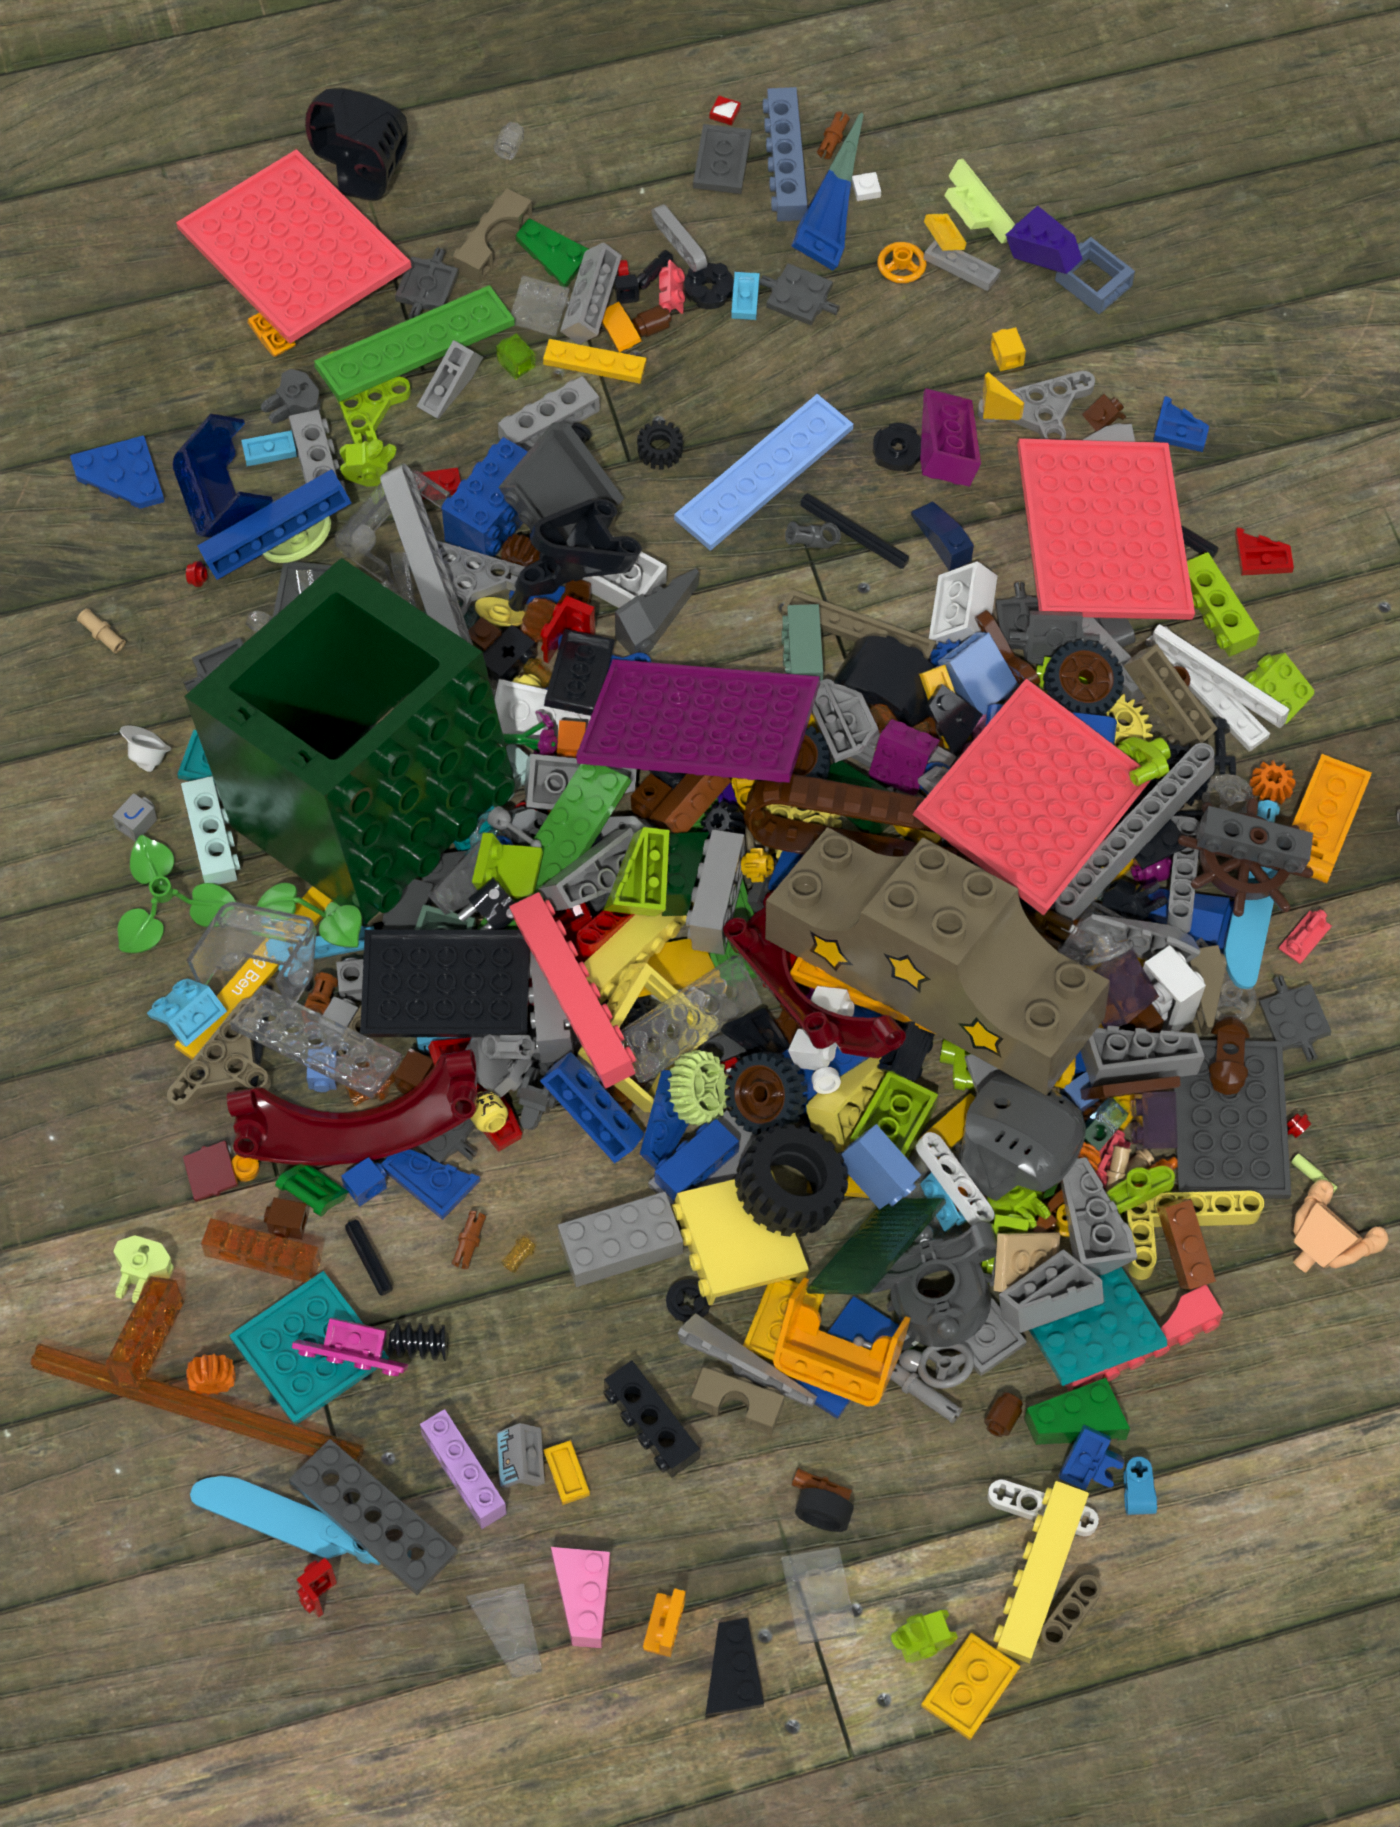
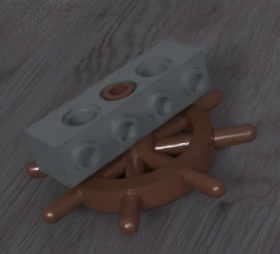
M1256 798L1248 800L1246 813H1235L1213 807L1210 802L1203 803L1202 810L1204 815L1200 821L1198 839L1185 835L1178 838V843L1181 846L1200 850V862L1204 874L1193 879L1191 887L1199 889L1212 882L1213 885L1225 894L1235 897L1233 914L1236 917H1241L1244 914L1245 900H1260L1269 896L1282 912H1288L1290 904L1279 889L1289 874L1304 878H1311L1313 876V870L1306 867L1310 861L1313 833L1300 830L1298 825L1289 827L1269 822L1257 816L1258 800ZM1215 855L1231 859L1219 865ZM1260 866L1277 870V874L1270 879ZM1236 869L1238 877L1235 879L1227 873ZM1249 872L1253 874L1259 883H1248Z

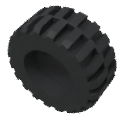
M785 1124L782 1129L777 1125L771 1127L768 1131L760 1133L739 1162L735 1177V1186L739 1188L736 1194L738 1200L744 1202L742 1208L747 1215L751 1213L754 1216L753 1221L758 1225L761 1223L765 1225L767 1231L772 1233L779 1231L781 1236L791 1237L793 1233L797 1237L806 1236L808 1232L814 1233L820 1230L822 1225H826L844 1200V1194L848 1188L846 1180L848 1177L847 1168L842 1166L844 1159L840 1152L836 1153L834 1151L836 1147L831 1141L826 1142L822 1138L824 1135L817 1131L814 1134L809 1131L810 1128L804 1126L795 1128L794 1124ZM786 1165L795 1168L807 1178L813 1195L796 1196L786 1192L774 1180L770 1167Z

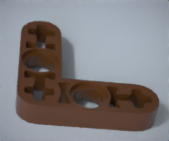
M985 610L975 616V621L981 632L990 633L1017 683L1021 685L1025 679H1028L1036 686L1040 684V679L1032 666L1013 654L992 615Z

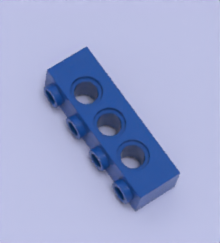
M572 1052L556 1062L540 1080L614 1163L633 1151L645 1135Z

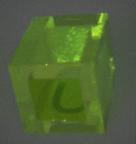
M517 333L503 339L496 346L497 361L515 380L535 368V353Z

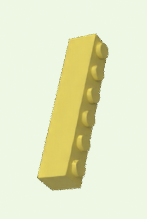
M661 913L653 917L635 914L584 962L590 975L586 978L588 983L594 982L601 995V998L598 999L600 1005L606 999L609 1000L630 964L647 963L654 953L658 954L670 938L673 939L677 936L680 929L686 924L687 916H662Z
M1058 1481L1055 1482L1053 1489L1047 1487L1042 1504L1047 1505L1044 1516L1037 1515L1032 1531L1037 1532L1034 1543L1029 1541L1023 1555V1559L1028 1560L1025 1570L1018 1569L1013 1586L1018 1587L1015 1598L1008 1597L1003 1611L1004 1614L1008 1615L1005 1626L998 1625L993 1640L998 1643L996 1650L1002 1654L1030 1664L1089 1495L1088 1492Z

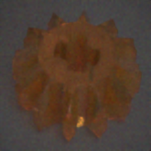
M535 597L528 604L527 610L524 611L525 614L521 625L522 632L535 642H543L540 637L542 628L546 623L549 624L551 622L553 611L557 604L545 598Z

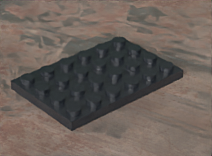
M365 930L361 1037L528 1035L530 948L520 930Z

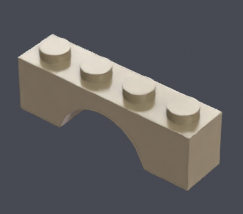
M506 188L501 196L498 195L495 198L489 212H485L482 215L479 225L475 230L472 229L469 232L465 243L454 252V267L458 268L459 274L481 284L493 268L492 251L488 248V243L498 234L518 232L525 222L532 217V200Z

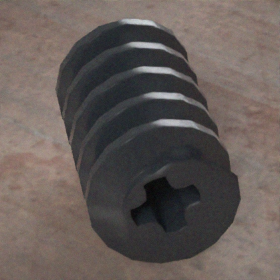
M396 1321L389 1334L388 1357H392L396 1349L398 1358H403L407 1350L410 1359H414L419 1351L420 1357L423 1360L427 1358L430 1352L433 1360H437L440 1353H442L443 1359L446 1361L449 1337L445 1325H441L439 1332H436L434 1324H430L426 1332L423 1329L422 1323H419L416 1331H413L411 1322H407L405 1329L401 1330L399 1321Z

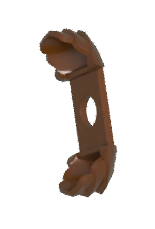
M1231 1015L1218 1021L1211 1030V1034L1217 1035L1216 1062L1209 1066L1210 1081L1215 1091L1225 1095L1237 1094L1245 1085V1080L1248 1077V1069L1244 1066L1245 1038H1250V1034L1244 1023ZM1225 1044H1233L1238 1048V1052L1236 1054H1228L1223 1050V1046Z

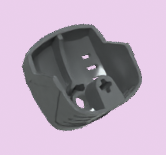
M1008 1074L992 1078L980 1090L969 1107L964 1124V1134L958 1161L980 1192L995 1201L1017 1185L1031 1190L1046 1191L1065 1177L1080 1155L1086 1134V1125L1082 1111L1065 1096L1052 1089L1047 1095H1044ZM1015 1141L1018 1142L1013 1149H1009ZM1028 1149L1031 1150L1029 1154H1024Z

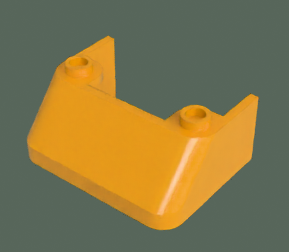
M804 1277L788 1302L773 1358L775 1368L789 1377L861 1405L874 1406L878 1404L901 1354L911 1318L905 1316L893 1337H878L873 1343L871 1350L862 1346H856L854 1343L819 1330L821 1324L819 1312L814 1307L803 1303L809 1279Z

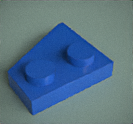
M1165 396L1153 441L1203 452L1209 426L1200 419L1194 418L1192 413L1185 408L1180 410L1171 403V398Z

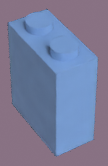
M976 632L937 661L939 665H946L956 695L983 715L987 714V707L989 705L1009 698L1012 695V690L1019 686L990 633Z
M877 1124L840 1153L844 1159L842 1166H846L848 1175L879 1210L888 1203L891 1207L894 1206L899 1200L910 1194L917 1187L914 1182L921 1176Z

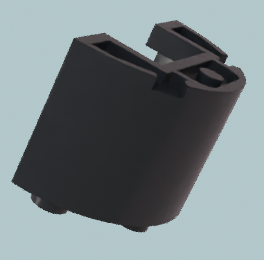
M866 636L857 640L832 681L835 684L843 685L862 693L866 703L894 715L895 721L902 722L920 732L923 731L924 720L930 717L925 708L928 698L919 674L935 667L923 657V653L915 647H908L900 643L892 636H886V638Z

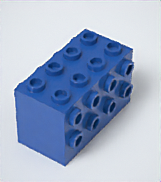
M504 437L498 444L491 446L485 459L482 462L479 461L474 466L472 474L467 480L463 479L454 495L448 497L442 504L441 510L446 543L491 557H495L499 553L504 542L507 541L509 536L516 533L523 522L519 519V514L513 506L505 501L504 495L498 487L528 451Z

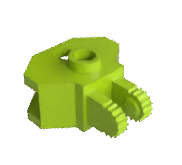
M378 439L372 442L364 441L360 444H345L340 448V455L345 462L340 466V471L346 480L366 487L382 486L380 476L388 472V462L396 455L395 445L388 444L383 448V442Z
M1019 1185L997 1201L987 1197V1201L994 1211L993 1222L995 1214L1002 1216L1016 1214L1022 1216L1023 1219L1029 1220L1028 1228L1033 1229L1037 1226L1034 1218L1037 1214L1044 1219H1047L1051 1214L1046 1205L1041 1202L1043 1197L1041 1191L1031 1190Z
M939 1610L925 1616L922 1613L910 1616L906 1619L907 1624L899 1627L898 1631L892 1633L891 1642L897 1649H901L906 1663L930 1658L956 1641L958 1638L957 1633L950 1632L945 1621L949 1616L947 1610Z

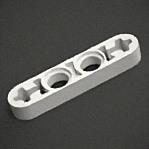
M926 1133L916 1144V1150L971 1226L981 1222L990 1223L994 1218V1211L943 1139L935 1133ZM942 1164L947 1165L951 1169L952 1174L946 1173L942 1168ZM958 1187L964 1188L968 1193V1197L963 1196L959 1192Z
M1006 1480L993 1482L988 1490L987 1498L993 1507L1036 1521L1038 1514L1044 1516L1047 1505L1042 1504L1045 1493ZM1001 1488L1005 1490V1495L1009 1497H1003L1002 1500H998L997 1494L994 1492H999ZM1016 1492L1019 1494L1017 1496L1016 1504L1014 1506L1011 1505V1503L1013 1500L1012 1498L1014 1497V1493ZM1027 1496L1032 1497L1036 1500L1037 1507L1031 1511L1026 1510L1021 1506V1500ZM1085 1506L1080 1519L1083 1516H1088L1089 1522L1092 1524H1088L1086 1528L1081 1527V1521H1079L1075 1532L1079 1536L1093 1534L1098 1526L1099 1518L1097 1513Z

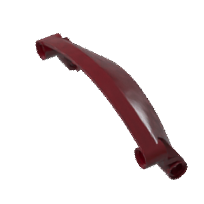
M472 1049L442 1054L433 1069L414 1089L388 1104L364 1111L333 1113L312 1110L285 1101L261 1087L228 1092V1111L231 1117H235L233 1127L236 1136L233 1150L238 1156L275 1163L341 1165L359 1163L368 1157L371 1160H375L419 1146L448 1132L475 1114L478 1100L476 1088L478 1079L474 1052ZM460 1100H466L469 1103H462Z

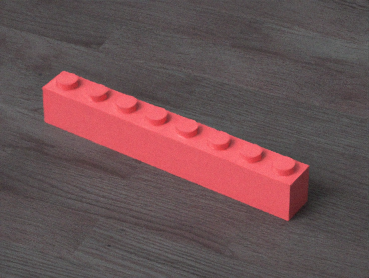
M537 892L509 906L515 923L605 1089L636 1074L632 1063L636 1062L635 1056L629 1046L623 1047L621 1041L625 1039L618 1025L612 1027L609 1021L613 1019L606 1003L600 1005L598 999L601 998V995L594 982L588 983L586 978L590 975L583 961L577 963L575 957L578 956V953L572 941L566 943L563 936L567 935L561 921H554L552 916L555 915V911L549 899L543 901L540 893Z

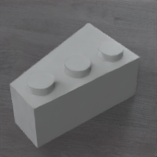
M1064 1249L999 1294L1001 1317L1020 1333L1104 1303L1102 1280Z

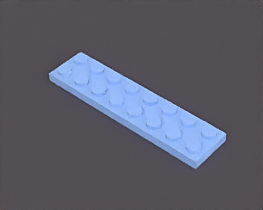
M816 394L676 512L674 520L711 551L853 430V423Z

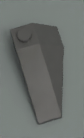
M693 569L673 579L668 587L663 589L661 586L653 589V594L647 597L641 594L615 611V638L631 655L634 653L648 654L654 648L699 586V571Z

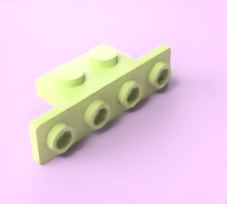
M958 159L949 174V178L956 187L948 188L944 196L971 230L989 227L1000 243H1006L1007 238L1005 234L1014 227L1015 223L965 160Z

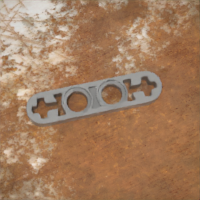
M662 204L653 208L651 212L656 226L694 272L706 268L707 259L704 252L667 206Z

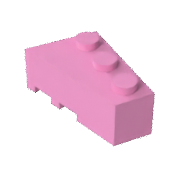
M551 1547L552 1560L572 1646L602 1648L610 1552Z

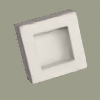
M876 172L852 176V185L857 201L881 198V189Z

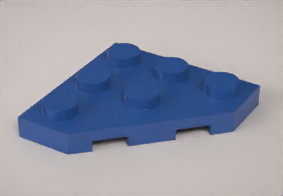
M144 435L70 455L77 481L82 484L93 485L99 488L101 492L116 499L120 497L127 500L132 506L139 509L165 502Z

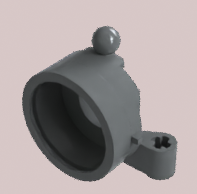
M981 1222L974 1224L959 1237L943 1241V1239L932 1240L933 1229L926 1223H919L913 1227L911 1237L917 1245L909 1248L908 1252L896 1256L868 1255L859 1261V1269L865 1290L870 1293H876L891 1289V1301L887 1304L888 1312L895 1310L900 1324L905 1316L911 1318L906 1334L923 1345L949 1347L960 1344L974 1336L982 1328L989 1316L991 1295L987 1283L993 1280L991 1274L983 1273L979 1262L996 1256L997 1239L991 1223ZM947 1270L955 1277L952 1290L940 1298H927L918 1291L920 1279L931 1273Z

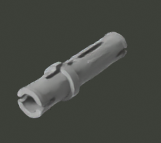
M896 1364L890 1379L901 1386L904 1393L912 1394L949 1420L950 1423L956 1421L955 1416H960L962 1412L961 1407H958L920 1380L917 1373H910L899 1364Z

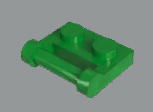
M299 1164L282 1173L275 1183V1187L281 1191H288L312 1207L313 1212L320 1217L330 1208L343 1202L349 1192L310 1165Z

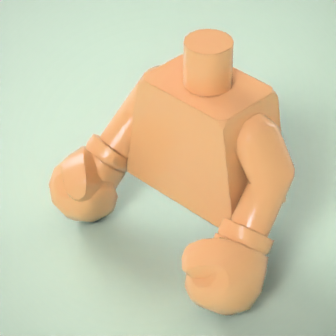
M1318 1180L1312 1184L1304 1204L1295 1215L1293 1232L1296 1237L1294 1243L1303 1251L1293 1263L1305 1273L1315 1262L1323 1268L1330 1266L1335 1269L1354 1264L1362 1257L1381 1252L1389 1241L1388 1233L1384 1228L1374 1227L1362 1238L1327 1207V1204L1332 1199L1334 1187L1327 1180Z

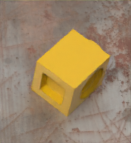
M1016 327L1001 329L992 333L990 348L999 370L1004 371L1024 366L1026 350Z

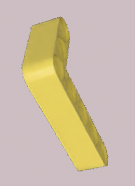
M1256 1191L1162 1193L1136 1206L1144 1211L1143 1214H1136L1131 1209L1124 1211V1223L1128 1224L1134 1239L1137 1252L1136 1260L1142 1259L1149 1264L1147 1267H1141L1134 1260L1128 1263L1129 1273L1138 1280H1145L1153 1273L1157 1260L1154 1227H1162L1157 1206L1182 1198L1192 1199L1193 1206L1198 1207L1200 1212L1196 1213L1199 1226L1250 1225L1257 1222L1264 1208L1263 1197ZM1250 1204L1255 1207L1256 1211H1248L1243 1205ZM1216 1205H1223L1228 1211L1221 1212L1216 1208ZM1141 1233L1147 1239L1138 1240L1134 1237V1234Z

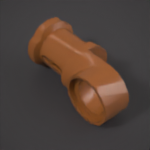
M323 972L315 975L314 980L316 983L312 993L308 994L302 1011L304 1026L311 1031L319 1030L318 1022L309 1021L307 1016L311 1012H319L323 1016L331 1002L330 997L333 989L338 986L337 978Z

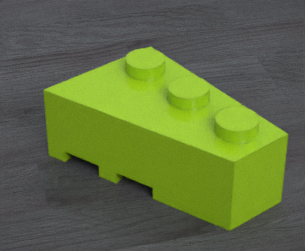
M642 827L633 834L603 911L656 917L666 910L669 830Z

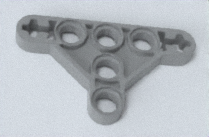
M1079 371L1010 390L1024 402V409L1020 420L1008 421L1039 433L1041 439H1049L1047 437L1048 434L1057 433L1061 436L1060 440H1065L1066 431L1062 422L1075 399L1086 397L1093 392L1095 377L1088 371ZM1080 381H1083L1084 384H1088V385H1087V386H1084L1082 383L1079 384V382H1080ZM1056 386H1062L1067 390V392L1064 394H1057L1054 392L1053 388ZM1040 393L1043 399L1035 401L1029 395ZM981 399L978 405V417L988 423L999 421L998 419H983V399ZM1041 413H1049L1052 416V418L1048 421L1041 420L1038 415Z
M437 541L442 557L447 554H452L456 557L454 561H444L456 598L463 604L460 607L463 616L468 611L472 601L504 589L516 590L514 586L515 581L525 566ZM475 561L481 566L477 569H470L467 567V564ZM494 569H502L505 572V574L502 576H494L491 573V571ZM461 581H468L472 586L463 589L458 584Z

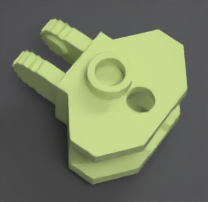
M136 1235L117 1241L113 1252L121 1267L120 1272L122 1276L117 1286L115 1297L124 1298L130 1283L136 1285L132 1295V1302L140 1304L147 1288L151 1289L152 1284L171 1277L174 1267L171 1263V1257L162 1243Z

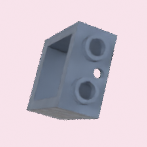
M1090 237L1084 243L1078 244L1083 260L1067 274L1056 271L1055 281L1100 315L1132 287L1135 271ZM1088 259L1113 277L1098 292L1073 274Z

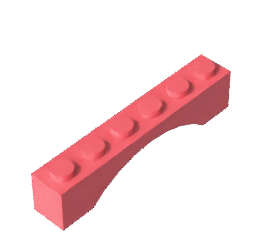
M1203 1285L1181 1296L1176 1310L1160 1328L1167 1338V1347L1065 1386L1070 1392L1104 1378H1107L1108 1382L1112 1381L1120 1375V1371L1130 1368V1370L1136 1369L1145 1363V1359L1153 1355L1155 1358L1166 1354L1170 1350L1169 1347L1178 1343L1185 1345L1195 1338L1194 1335L1202 1331L1209 1333L1215 1330L1220 1325L1223 1311L1208 1286Z

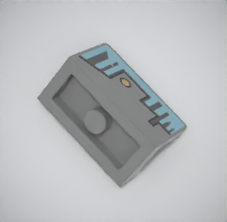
M519 1423L497 1433L500 1487L508 1488L518 1483L536 1487L545 1484L541 1428Z

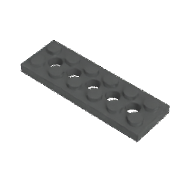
M331 1439L289 1479V1483L416 1595L458 1554V1550ZM327 1474H336L339 1477L338 1482L334 1485H326L322 1480ZM349 1492H356L360 1495V1499L354 1504H348L344 1501V1496ZM375 1510L382 1515L377 1522H368L365 1519V1515L369 1511ZM392 1529H398L403 1533L398 1541H390L387 1539L386 1534ZM412 1548H420L424 1551L423 1557L418 1560L410 1559L407 1554Z

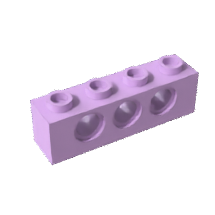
M444 1409L422 1422L420 1428L423 1438L481 1529L506 1515L505 1502L446 1410Z

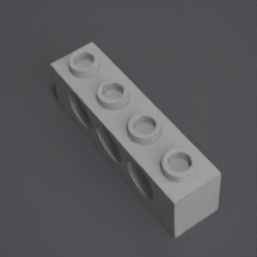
M604 242L585 251L560 332L578 345L598 336L622 255Z
M583 376L576 380H571L555 392L547 393L537 402L527 404L519 412L504 417L498 423L499 438L501 440L504 437L524 450L529 451L552 423H569L572 426L573 423H580L599 412V396Z
M319 409L289 416L290 427L305 484L331 469L336 476L340 475L338 460H332L331 454H335L332 439L327 440L326 434L329 433L326 418L321 419ZM342 480L340 481V483L345 490L344 482Z

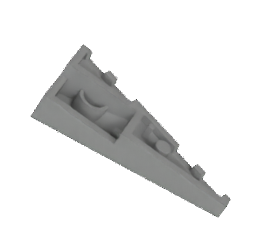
M696 1313L681 1326L678 1332L680 1343L731 1364L736 1376L747 1378L762 1387L775 1388L781 1395L813 1408L817 1396Z

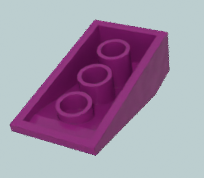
M925 388L923 394L920 455L922 475L931 479H940L956 485L970 487L981 465L972 400Z

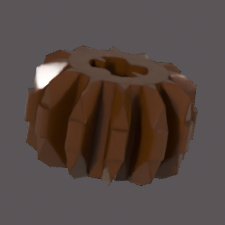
M513 534L504 542L500 554L502 555L501 559L527 567L539 560L541 552L532 545L530 538H527L525 535Z

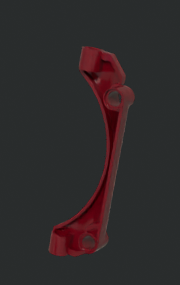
M773 891L769 892L764 898V908L756 912L747 923L743 918H733L725 924L723 931L733 951L742 957L809 1037L815 1048L824 1049L836 1043L842 1053L879 1059L890 1051L899 1048L904 1043L906 1033L891 1016L860 1018L840 1015L818 1006L799 990L790 974V952L766 939V900Z

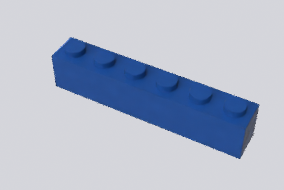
M331 469L197 546L216 580L352 502Z

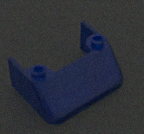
M210 413L174 456L173 470L194 530L200 537L211 538L273 502V498L270 496L240 491L236 494L226 468L234 459L236 453L232 438L245 424L244 419Z

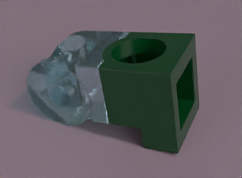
M1112 1097L1107 1099L1100 1105L1096 1113H1093L1085 1122L1086 1134L1084 1142L1091 1144L1096 1150L1100 1151L1126 1120L1128 1112Z

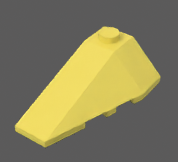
M882 1057L879 1059L868 1058L840 1076L841 1084L836 1091L829 1094L817 1093L806 1105L811 1128L815 1132L817 1131L824 1135L822 1138L826 1142L831 1141L836 1147L834 1150L837 1153L843 1152L850 1145V1138L886 1076L885 1072L877 1068Z

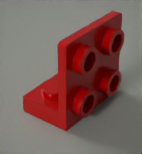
M567 595L562 603H558L555 606L551 622L543 626L540 634L543 641L541 651H543L544 662L549 664L558 649V639L563 634L564 629L595 635V608Z

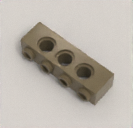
M1158 644L1139 651L1123 665L1176 741H1180L1181 746L1185 747L1190 743L1192 748L1196 744L1203 743L1218 729Z

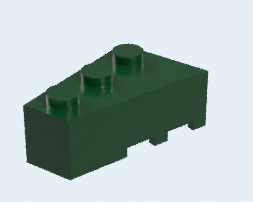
M843 761L834 762L830 766L827 778L829 781L889 791ZM844 816L863 833L880 835L890 826V824Z
M709 832L669 833L666 910L662 912V916H687L688 910H691L693 903L692 892L694 886L697 887L699 880L697 878L700 862L703 863L706 855H703L705 840L708 839Z

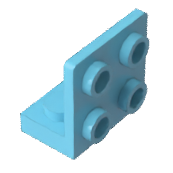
M187 978L177 982L166 997L156 1000L152 1005V1009L147 1014L150 1018L166 1024L179 1042L187 1047L226 1013L227 1010L209 986Z

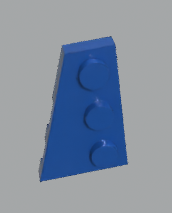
M670 1070L661 1071L640 1155L654 1169L664 1158L669 1159L672 1156L689 1125L684 1120L678 1118V1112H673L674 1103L669 1102L671 1092L667 1091L670 1089V1082L667 1079L672 1077Z
M411 1149L390 1155L380 1164L386 1174L442 1220L480 1182V1177L472 1173L469 1175L449 1164L438 1163L431 1160L430 1157Z

